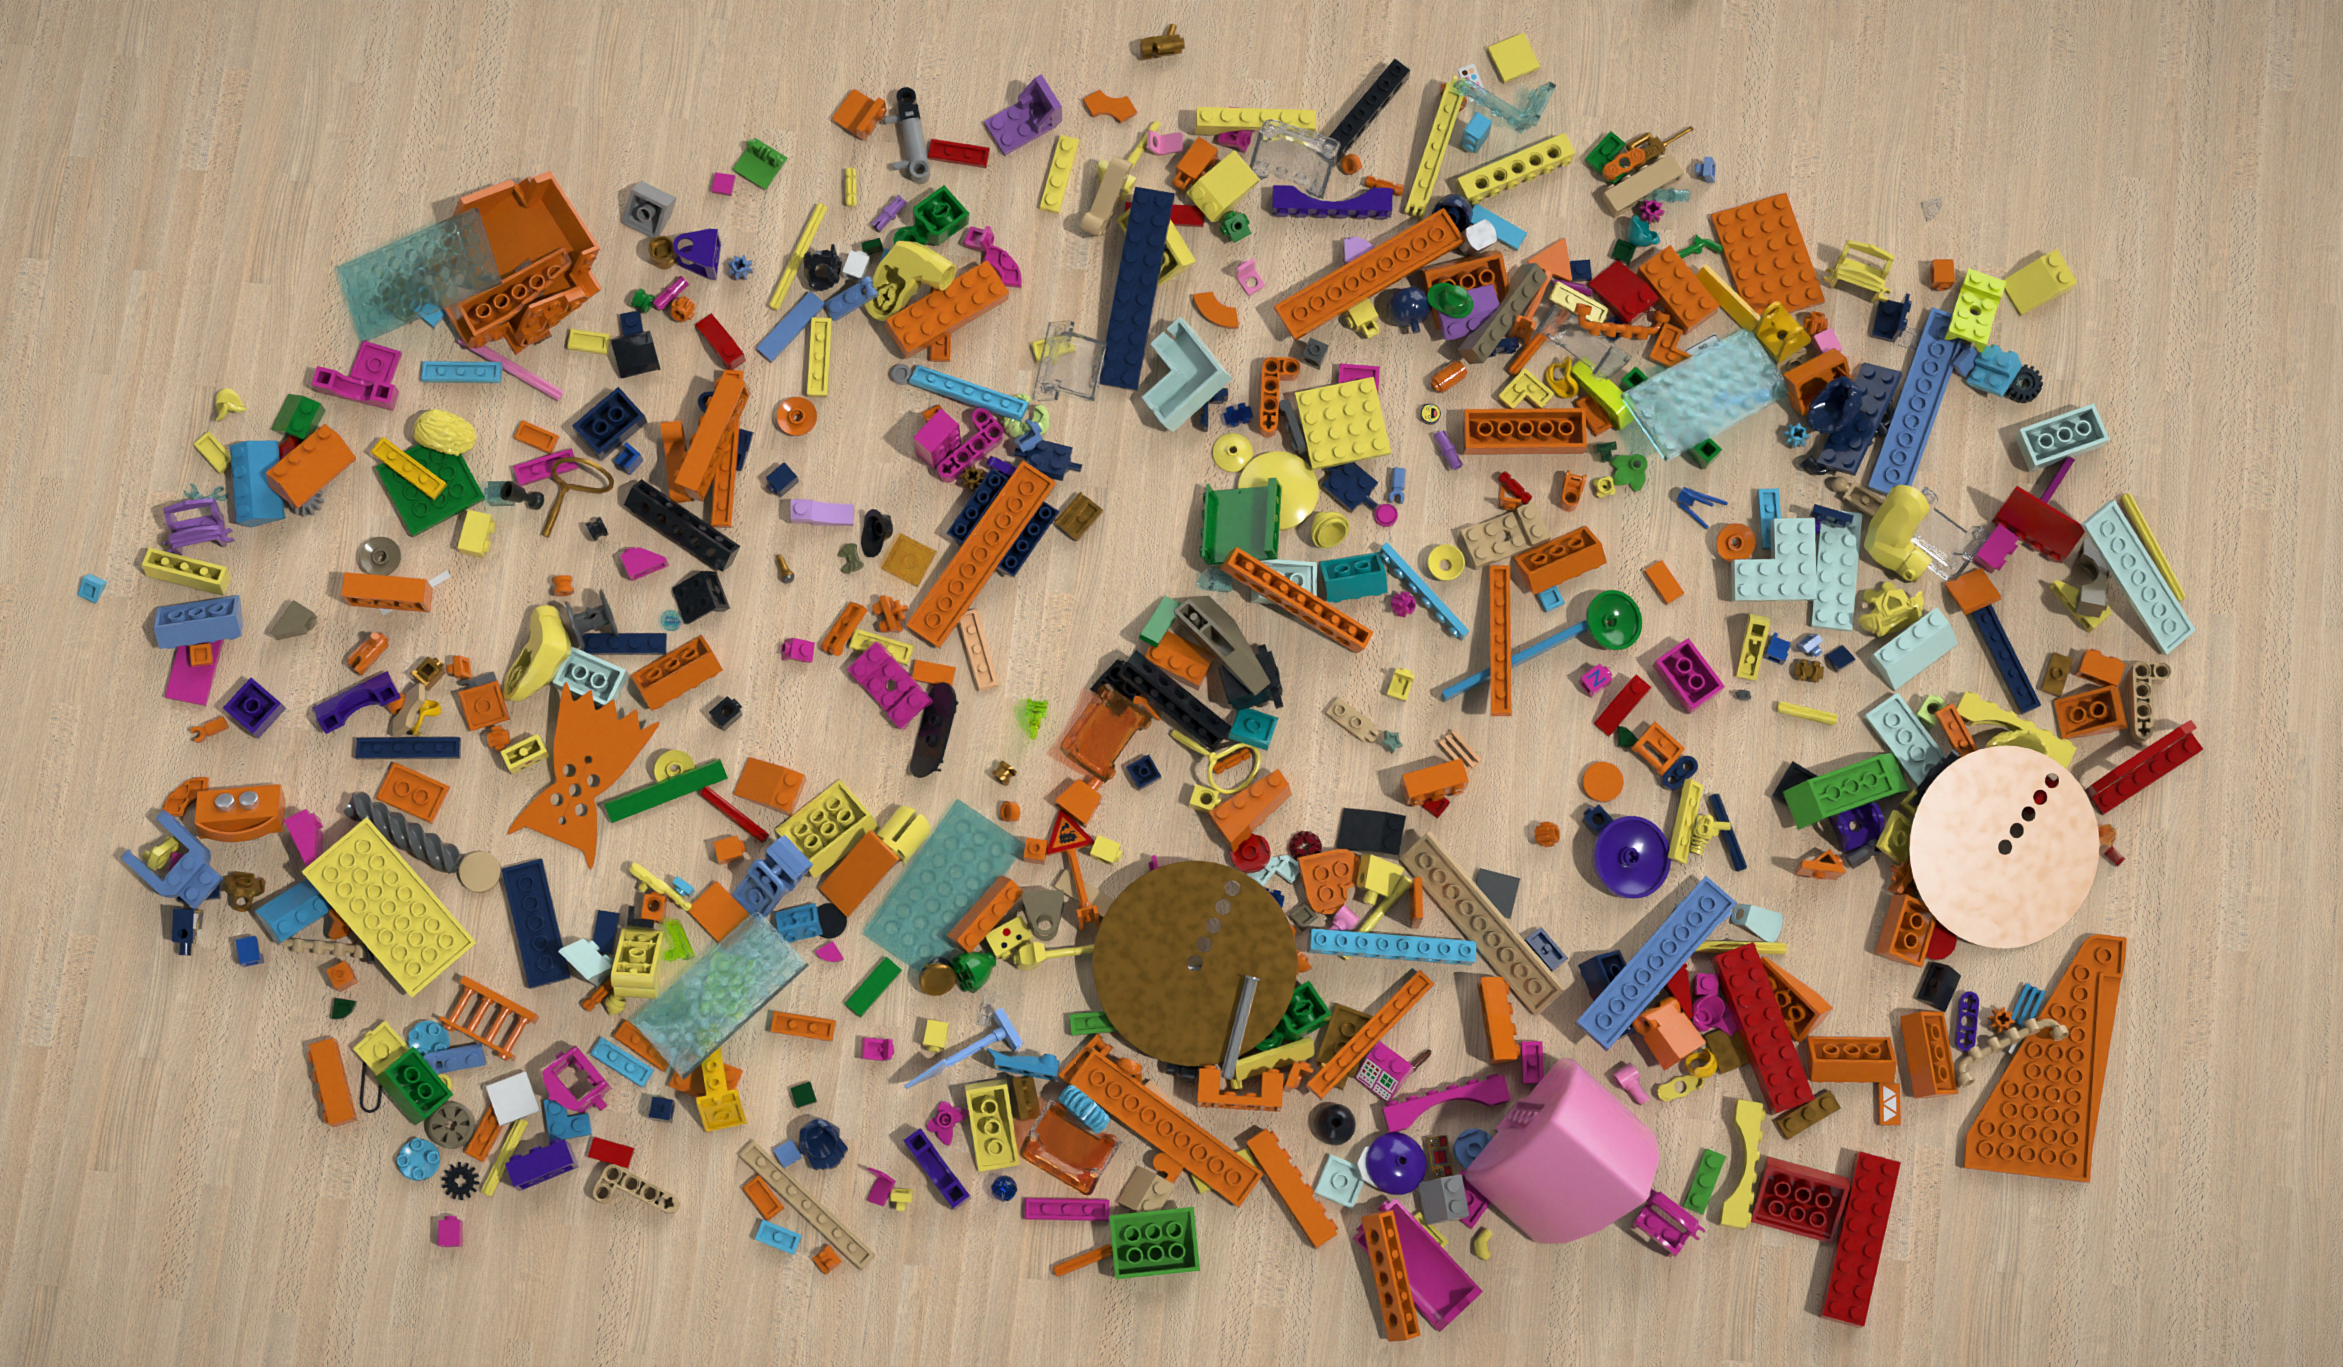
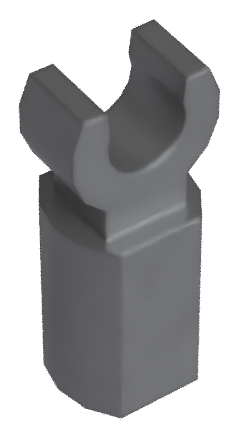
M493 671L475 677L472 681L462 680L460 685H469L472 688L496 681L497 679Z
M1876 838L1870 840L1866 846H1861L1845 856L1847 863L1852 869L1871 859V856L1879 855L1882 852L1876 847L1878 842Z

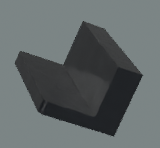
M1932 962L1917 999L1920 1002L1934 1005L1940 1011L1946 1012L1961 975L1949 965Z

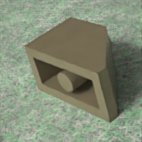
M293 600L270 634L276 640L304 635L308 630H312L315 627L317 616L314 612Z

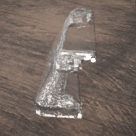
M1925 486L1921 493L1926 497L1930 506L1929 514L1919 524L1912 542L1915 547H1920L1933 559L1928 566L1930 569L1947 581H1955L1991 534L1980 526H1972L1966 531L1935 508L1938 503V497Z

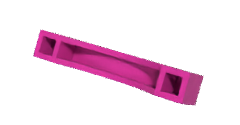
M1498 1073L1486 1076L1487 1080L1481 1082L1478 1079L1467 1081L1466 1086L1458 1087V1084L1446 1087V1091L1438 1093V1090L1426 1092L1425 1097L1418 1098V1095L1405 1098L1406 1102L1399 1104L1397 1100L1385 1104L1386 1107L1382 1109L1387 1131L1391 1133L1409 1129L1423 1112L1443 1102L1467 1100L1487 1107L1507 1103L1511 1098L1504 1075L1498 1076Z

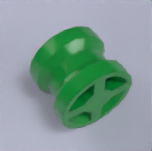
M640 288L634 295L631 306L639 307L643 313H647L652 308L656 297L652 294H646L645 290Z

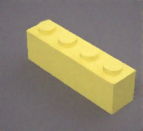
M150 547L142 563L144 572L148 577L224 596L231 580L227 567Z

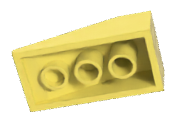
M1007 1079L965 1085L978 1172L1020 1165Z

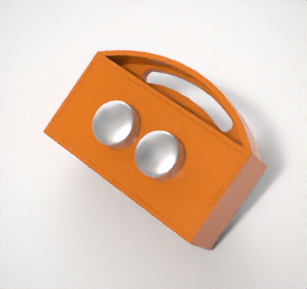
M281 784L197 791L194 824L199 838L237 843L249 840L258 841L260 837L269 833L283 832L286 799Z

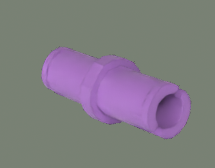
M897 195L887 207L882 209L881 214L871 223L872 226L881 232L891 219L894 220L896 218L895 215L907 202L900 195Z
M1445 430L1434 434L1433 437L1441 449L1440 453L1442 456H1445L1451 470L1454 471L1461 468L1463 463L1456 453L1455 445L1450 442Z

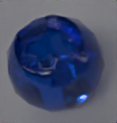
M999 1176L992 1183V1195L1001 1202L1010 1201L1017 1192V1183L1010 1176Z

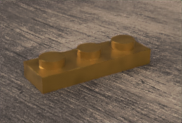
M1829 1090L1776 1123L1786 1140L1841 1109V1107Z

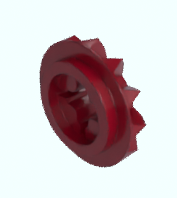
M1301 831L1290 840L1289 851L1296 861L1299 857L1308 856L1304 849L1299 848L1303 845V839H1305L1308 845H1314L1308 849V855L1321 853L1322 843L1319 837L1311 831Z

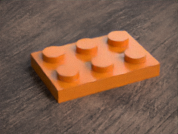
M686 1047L684 1048L668 1085L670 1088L695 1098L706 1096L700 1053ZM724 1063L728 1091L737 1088L743 1070Z

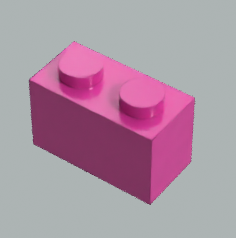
M1999 524L1972 560L1991 574L1995 569L2000 571L2007 562L2004 560L2007 554L2012 555L2018 547L2015 543L2019 537Z

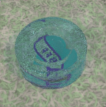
M668 610L662 614L661 624L667 631H676L680 628L682 619L677 611Z

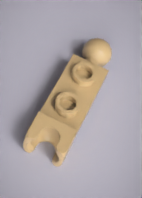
M1842 476L1835 477L1832 480V488L1835 491L1845 492L1842 499L1870 518H1873L1884 501L1856 481L1849 486L1847 480Z

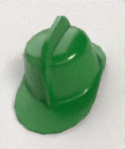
M1438 283L1433 285L1427 294L1428 302L1433 308L1456 319L1467 317L1474 307L1472 297L1466 289L1459 285Z

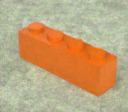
M1001 875L947 934V938L959 950L971 953L1018 901L1023 891L1012 879Z
M330 1038L309 1044L310 1051H307L310 1063H313L315 1071H312L315 1083H319L320 1091H317L320 1103H324L325 1111L322 1113L325 1123H329L334 1128L358 1121L338 1041L335 1038Z

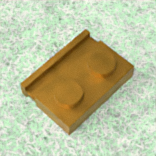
M1080 492L1055 520V524L1075 541H1078L1103 513V509Z

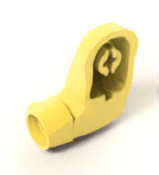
M897 241L878 265L872 279V285L877 290L878 297L864 305L868 313L875 319L886 321L889 317L905 309L910 297L918 290L921 282L942 291L946 290L955 278L956 266L941 254L920 243Z
M1908 485L1892 487L1873 516L1864 542V548L1876 562L1898 572L1897 574L1905 580L1912 581L1913 583L1918 581L1933 560L1920 547H1915L1912 542L1919 524L1929 514L1930 506L1926 497L1919 490Z

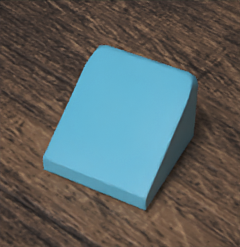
M92 574L84 576L78 596L97 603L106 587L107 581Z

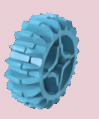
M1069 1085L1058 1097L1060 1104L1092 1132L1099 1134L1107 1127L1110 1121L1108 1114L1075 1086Z

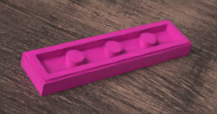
M1025 1198V1220L1109 1221V1200Z

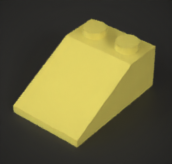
M1233 151L1202 176L1189 189L1187 194L1211 222H1217L1223 219V215L1231 211L1260 179L1238 153Z
M2058 249L2038 258L2003 280L2006 281L2004 289L2020 316L2071 291L2078 283Z

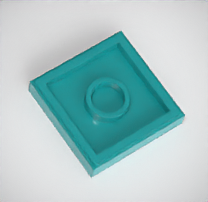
M1250 708L1238 710L1228 738L1268 751L1279 718Z

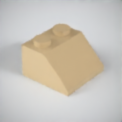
M1138 1166L1117 1202L1134 1213L1162 1210L1175 1185L1161 1176Z

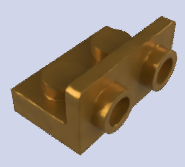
M1021 1076L1013 1077L1021 1122L1041 1118L1034 1078L1032 1076L1022 1079Z

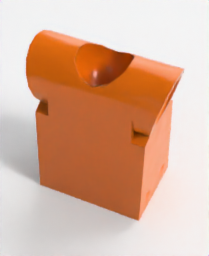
M1667 996L1657 1002L1653 1008L1642 1011L1632 1022L1635 1030L1644 1035L1646 1044L1664 1071L1688 1057L1706 1043L1686 1014L1681 1012L1679 1002L1674 996Z

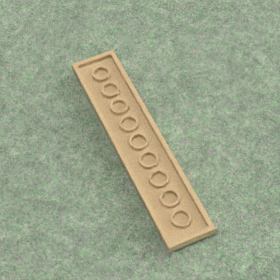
M1430 831L1400 857V860L1415 877H1422V885L1470 941H1476V948L1501 977H1504V980L1508 982V985L1535 1016L1566 989Z

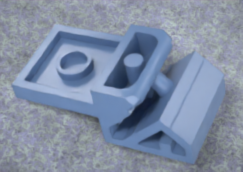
M786 835L777 839L765 850L767 856L765 860L762 861L759 858L752 863L746 871L747 875L731 894L759 924L766 920L783 896L795 889L813 866Z

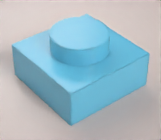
M678 876L672 882L676 887L674 890L683 897L688 895L691 898L696 892L694 887Z

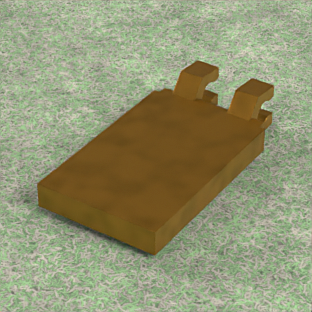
M1336 1003L1316 1059L1320 1070L1373 1017L1372 1015ZM1360 1061L1336 1084L1335 1088L1344 1090L1348 1077L1352 1078L1356 1075Z

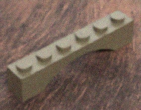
M1537 263L1521 264L1512 276L1509 291L1500 306L1485 323L1468 335L1457 351L1468 364L1484 363L1516 321L1518 314L1522 313L1548 278Z

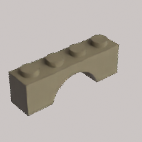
M2084 538L2079 549L2078 566L2090 574L2093 582L2081 586L2076 596L2075 613L2100 618L2102 611H2106L2108 606L2106 595L2109 590V583L2106 582V579L2109 577L2110 570L2091 540Z

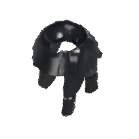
M831 244L830 251H816L812 255L811 251H807L804 254V276L809 282V287L817 291H823L832 288L834 284H838L842 259L838 257L834 244ZM824 263L829 265L827 277L821 278L815 274V269L819 264Z

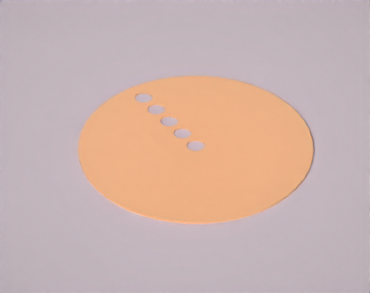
M2018 746L1988 747L1969 753L1946 767L1930 784L1917 807L1910 833L1909 854L1912 875L1917 890L1929 911L1945 928L1968 942L1991 948H2016L2030 945L2050 936L2064 926L2086 899L2097 871L2100 846L2099 831L2092 805L2085 791L2074 776L2061 764L2040 752ZM2049 773H2054L2058 777V785L2055 788H2048L2045 784V777ZM2037 790H2043L2047 795V800L2042 805L2036 804L2033 800V795ZM2027 806L2035 810V817L2029 822L2025 821L2021 815L2023 808ZM2014 823H2020L2023 826V834L2019 838H2014L2010 834V827ZM2004 839L2010 841L2012 845L2010 853L2006 855L2001 854L1998 850L1999 842Z

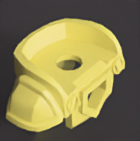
M1885 582L1878 592L1872 589L1866 590L1863 594V601L1866 604L1873 603L1875 608L1870 614L1862 615L1857 620V623L1866 631L1876 633L1878 637L1909 626L1922 616L1921 612L1924 606L1923 592L1919 591L1915 597L1908 599L1903 589L1895 590V585L1892 582Z

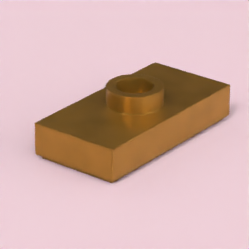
M2053 652L2040 691L2060 698L2073 659Z

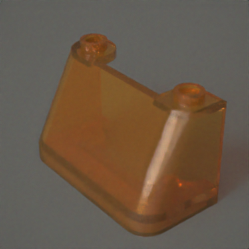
M1105 683L1062 741L1060 751L1071 761L1106 783L1116 773L1114 762L1137 730H1146L1150 726L1153 716L1113 686Z
M1050 1099L1026 1135L1020 1149V1155L1027 1162L1081 1194L1091 1195L1120 1148L1122 1141L1112 1134H1104L1099 1139L1065 1119L1066 1111L1064 1107Z

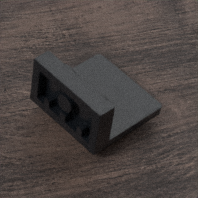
M701 571L672 588L685 624H691L712 611L725 612L730 609L718 574L715 571Z

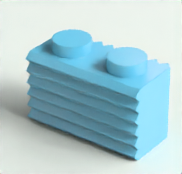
M1476 112L1463 130L1460 143L1462 147L1470 153H1478L1489 137L1492 121Z

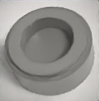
M905 364L896 365L891 372L892 380L898 385L909 383L912 375L910 368Z

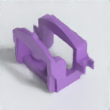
M214 498L185 500L163 509L167 526L172 531V534L169 535V541L163 542L165 546H171L165 552L182 556V546L217 540L222 547H226V543L235 541L233 537H227L228 533L233 532L231 528L226 529L224 515ZM205 506H211L212 515L179 522L173 514Z

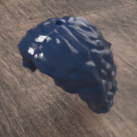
M1841 376L1831 380L1809 404L1807 421L1809 426L1814 431H1819L1820 434H1831L1841 430L1854 418L1862 406L1861 388L1849 377Z

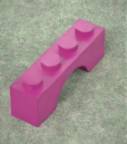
M317 366L311 384L316 392L394 411L399 395L397 387L393 384L377 380L373 382L360 381L345 376L336 370Z

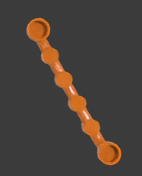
M1576 303L1574 311L1578 313L1579 325L1583 329L1588 330V334L1600 336V332L1604 331V335L1616 337V332H1619L1621 337L1631 339L1632 334H1636L1635 337L1642 340H1647L1648 335H1655L1660 332L1664 323L1669 322L1671 316L1668 312L1656 310L1653 318L1657 320L1656 324L1653 327H1647L1643 325H1620L1610 322L1586 321V315L1591 314L1592 307L1586 304Z

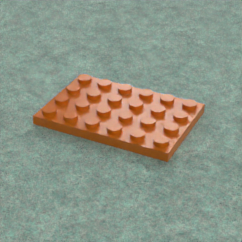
M1787 193L1711 214L1710 218L1719 243L1723 246V254L1737 294L1760 317L1763 311L1774 302H1780L1789 314L1825 303V298ZM1776 308L1771 310L1767 316L1772 314L1776 310Z

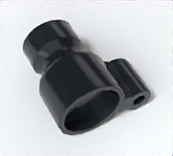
M1168 1062L1166 1074L1172 1076L1176 1074L1180 1080L1194 1083L1198 1066H1185Z

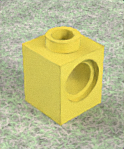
M1196 784L1189 808L1209 814L1211 810L1220 805L1222 799L1218 798V791ZM1203 796H1209L1212 802L1205 805L1201 803L1200 799Z
M1098 835L1090 852V857L1113 866L1115 861L1119 862L1122 856L1121 844Z
M928 1019L923 1041L927 1051L939 1053L940 1050H945L949 1023Z

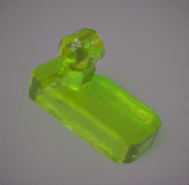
M678 919L667 922V928L677 947L666 951L665 959L675 962L678 958L690 960L695 957L681 922Z

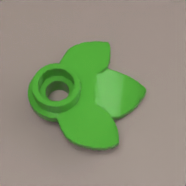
M1634 454L1631 457L1619 455L1611 462L1617 468L1614 475V485L1620 486L1630 483L1635 492L1644 486L1646 482L1644 471L1647 469L1648 464L1643 455ZM1639 460L1641 466L1635 468L1633 465L1634 461Z

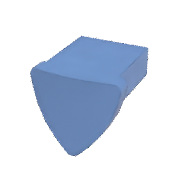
M1962 344L1959 350L1961 354L1953 362V366L1960 376L1966 377L1976 365L1974 360L1978 353L1973 347Z

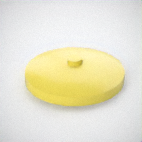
M1267 452L1254 458L1245 467L1239 479L1238 489L1268 486V478L1276 477L1282 486L1279 531L1290 530L1304 523L1313 513L1319 494L1318 481L1312 468L1302 458L1289 452Z

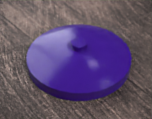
M1638 816L1620 817L1607 823L1600 830L1594 841L1592 849L1594 872L1599 882L1610 893L1626 899L1643 898L1658 890L1666 880L1671 865V859L1668 858L1670 847L1663 832L1653 822Z

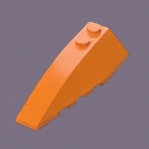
M565 247L457 305L476 338L514 317L574 264Z

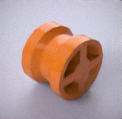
M561 575L552 578V583L555 585L554 596L562 597L574 594V588L571 587L572 576Z

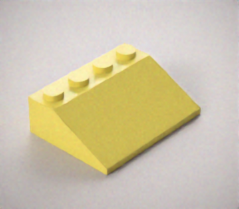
M839 779L777 827L775 831L780 837L786 835L813 864L808 872L815 879L848 854L869 830L875 833L880 827L869 811Z

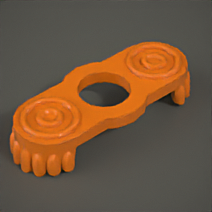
M1634 148L1626 153L1619 154L1616 159L1603 167L1602 175L1605 179L1612 181L1622 173L1630 172L1636 165L1643 164L1645 161L1644 151L1640 148ZM1621 158H1627L1630 161L1628 168H1622L1619 165Z

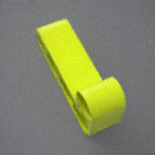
M1583 357L1571 366L1570 376L1608 412L1609 419L1617 430L1621 431L1636 419L1632 401L1587 358Z

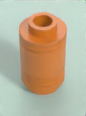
M1454 361L1432 376L1430 384L1435 392L1439 391L1443 394L1466 378L1465 375L1468 372L1460 361Z

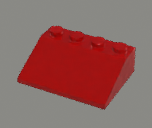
M2016 486L2004 500L1991 521L1995 523L1996 527L2001 524L2019 537L2018 541H2025L2033 550L2043 552L2048 555L2047 557L2051 561L2056 563H2062L2085 533L2080 523L2019 486Z
M1767 1156L1759 1182L1751 1222L1833 1244L1850 1189L1849 1178Z

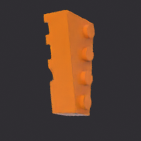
M1279 769L1209 812L1213 825L1233 853L1244 840L1246 841L1251 836V833L1258 826H1261L1266 821L1265 819L1270 813H1274L1292 794L1290 785Z

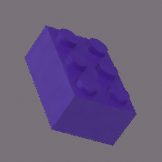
M561 1138L550 1141L547 1147L541 1148V1146L532 1148L527 1155L521 1156V1154L512 1156L509 1158V1162L505 1163L513 1187L519 1191L579 1168L571 1144L565 1139L561 1140Z

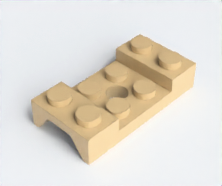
M1535 501L1485 523H1477L1464 528L1459 533L1471 555L1474 570L1547 543L1551 539ZM1502 532L1508 533L1510 540L1507 542L1500 540L1499 534Z

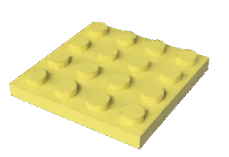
M1374 377L1295 393L1312 471L1391 455Z

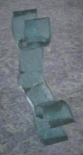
M190 484L194 489L193 493L189 494L183 490L188 498H194L195 500L214 498L216 501H225L228 498L227 494L218 496V493L224 490L223 486L215 488L214 493L206 497L198 492L194 484Z

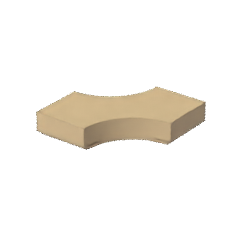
M418 683L406 692L404 704L399 713L393 718L394 736L399 738L412 728L417 711L425 703V685Z

